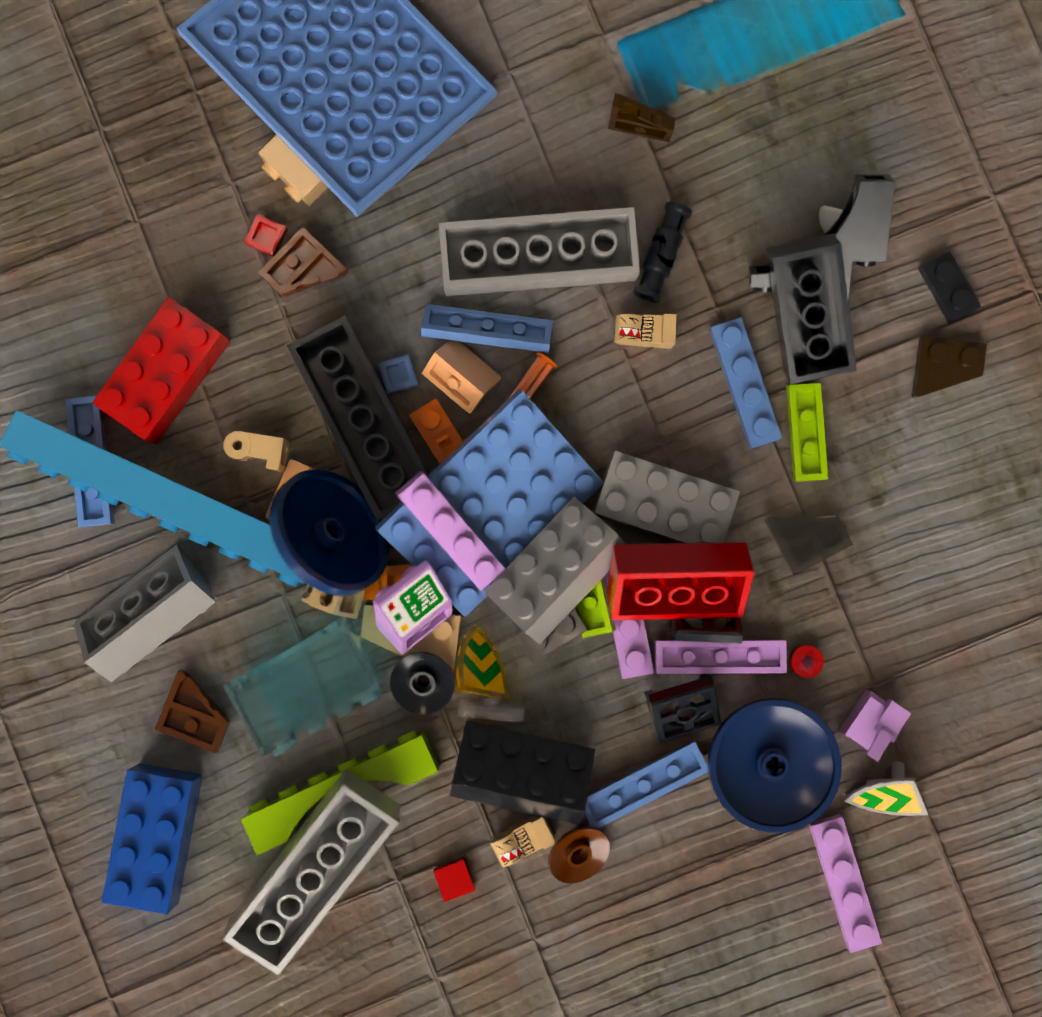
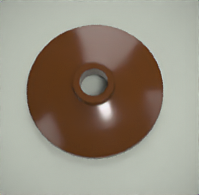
M580 827L569 831L554 844L548 857L550 872L557 880L563 883H578L589 879L606 863L610 852L609 840L601 830L595 827Z

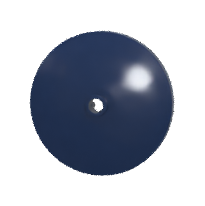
M306 470L291 477L277 490L273 497L269 514L271 534L282 559L302 581L327 594L349 596L365 590L380 578L388 562L389 542L376 530L375 527L380 521L376 520L359 487L333 472Z
M775 698L760 699L737 708L724 719L715 732L710 744L708 775L717 799L737 821L761 832L786 833L811 824L830 806L838 791L841 780V754L832 731L813 711L789 700ZM774 757L775 764L772 767H766L767 761H771V758Z

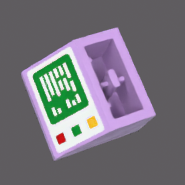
M426 560L418 566L414 565L408 568L397 583L381 589L373 601L378 630L401 655L452 615V600Z

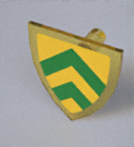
M475 625L465 635L459 646L456 659L457 680L455 681V691L457 693L467 692L510 700L508 681L499 654L478 625Z

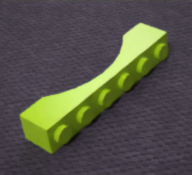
M415 730L406 732L397 737L398 743L388 748L385 743L367 751L369 757L358 762L355 757L338 764L339 770L328 776L326 771H322L308 778L309 784L300 789H297L296 785H292L278 792L279 798L268 803L266 798L248 806L249 812L241 818V821L256 855H260L287 842L294 834L300 820L308 809L328 793L346 768L364 781H390L407 786L438 772L440 764L425 731L416 734Z

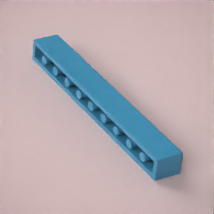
M15 411L0 441V447L9 451L7 454L8 458L25 465L28 460L39 464L37 469L39 472L53 478H57L58 474L70 478L67 483L68 485L87 492L89 487L100 492L99 499L117 506L119 501L130 505L128 512L147 519L149 514L161 519L158 524L159 526L177 533L179 528L190 532L188 539L203 546H207L210 541L221 546L218 551L219 553L234 560H237L239 555L250 560L248 566L263 573H267L268 569L280 573L278 579L296 587L298 582L306 584L282 559L274 543L269 524L20 411Z

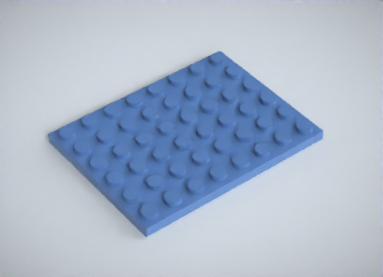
M210 0L177 27L179 35L356 217L490 103L497 94V90L408 0Z

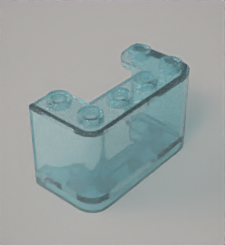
M341 617L327 625L325 629L319 630L314 635L260 666L251 669L240 677H236L224 684L223 687L263 757L271 751L274 756H277L299 742L297 735L308 730L310 735L327 726L325 719L336 713L337 717L341 718L356 709L353 703L360 701L362 706L375 700L384 693L382 687L386 682L350 618Z

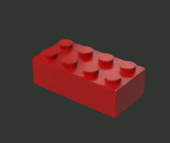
M168 297L93 400L92 404L143 440L157 444L231 341Z
M746 542L613 545L607 587L611 619L743 617L754 574Z

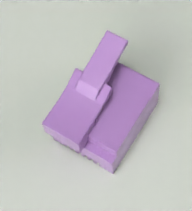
M865 690L838 731L868 751L867 755L879 762L890 741L892 743L895 742L911 713L890 699L885 701L872 691Z

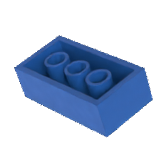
M141 763L127 770L101 903L166 915L179 903L203 777L202 774Z

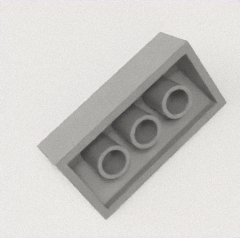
M177 544L74 622L84 663L110 682L114 681L121 674L126 673L134 664L147 654L152 653L160 644L173 634L178 633L186 624L199 614L204 613L215 603L208 583Z

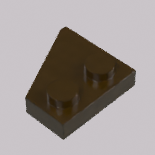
M615 93L608 129L670 142L676 119L664 112L657 111Z
M926 335L919 337L911 398H918L983 376L987 344Z

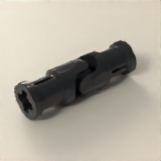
M666 202L665 204L666 213L661 227H657L652 239L653 242L642 267L644 269L639 286L634 288V295L643 300L654 303L660 302L661 295L659 293L663 282L671 273L678 248H680L683 240L681 233L686 220L691 218L692 210L676 202Z

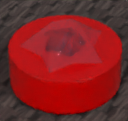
M800 645L790 653L789 665L791 670L798 676L812 678L821 672L824 659L817 648L810 645Z

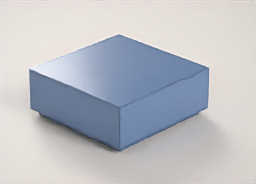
M409 354L378 363L388 395L419 386Z

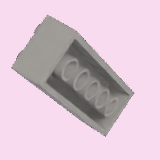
M634 207L439 223L443 286L446 296L636 281L640 273Z
M346 768L229 918L223 940L279 975L398 825L400 804Z

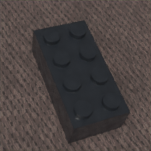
M832 233L766 248L783 369L790 384L857 371L841 242Z
M466 720L450 796L580 824L586 810L595 749Z

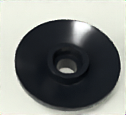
M415 652L404 656L397 662L391 673L390 688L395 700L404 709L416 714H431L443 709L450 702L455 690V677L450 666L441 657L428 652ZM426 675L430 681L427 683L421 682L419 676Z

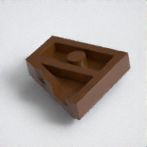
M302 227L258 273L277 292L286 297L345 276L349 271Z
M178 670L155 730L217 753L230 720L186 671Z

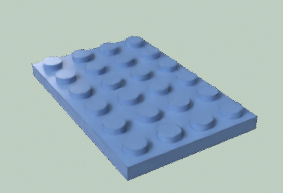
M520 389L427 477L505 569L573 497L583 504L603 485L602 479ZM403 502L398 504L375 527L413 566H418L425 560L431 565L452 600V605L464 617L487 597L484 591L495 579L480 591Z

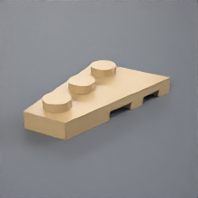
M364 604L360 637L402 657L415 652L435 654L447 662L454 674L461 615L452 614L401 655L378 630L374 605Z

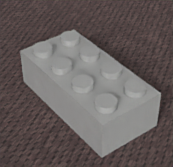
M614 451L611 455L593 513L598 517L677 543H724L740 491Z
M573 497L484 593L529 637L540 645L610 571L613 545L625 544V542L592 511Z

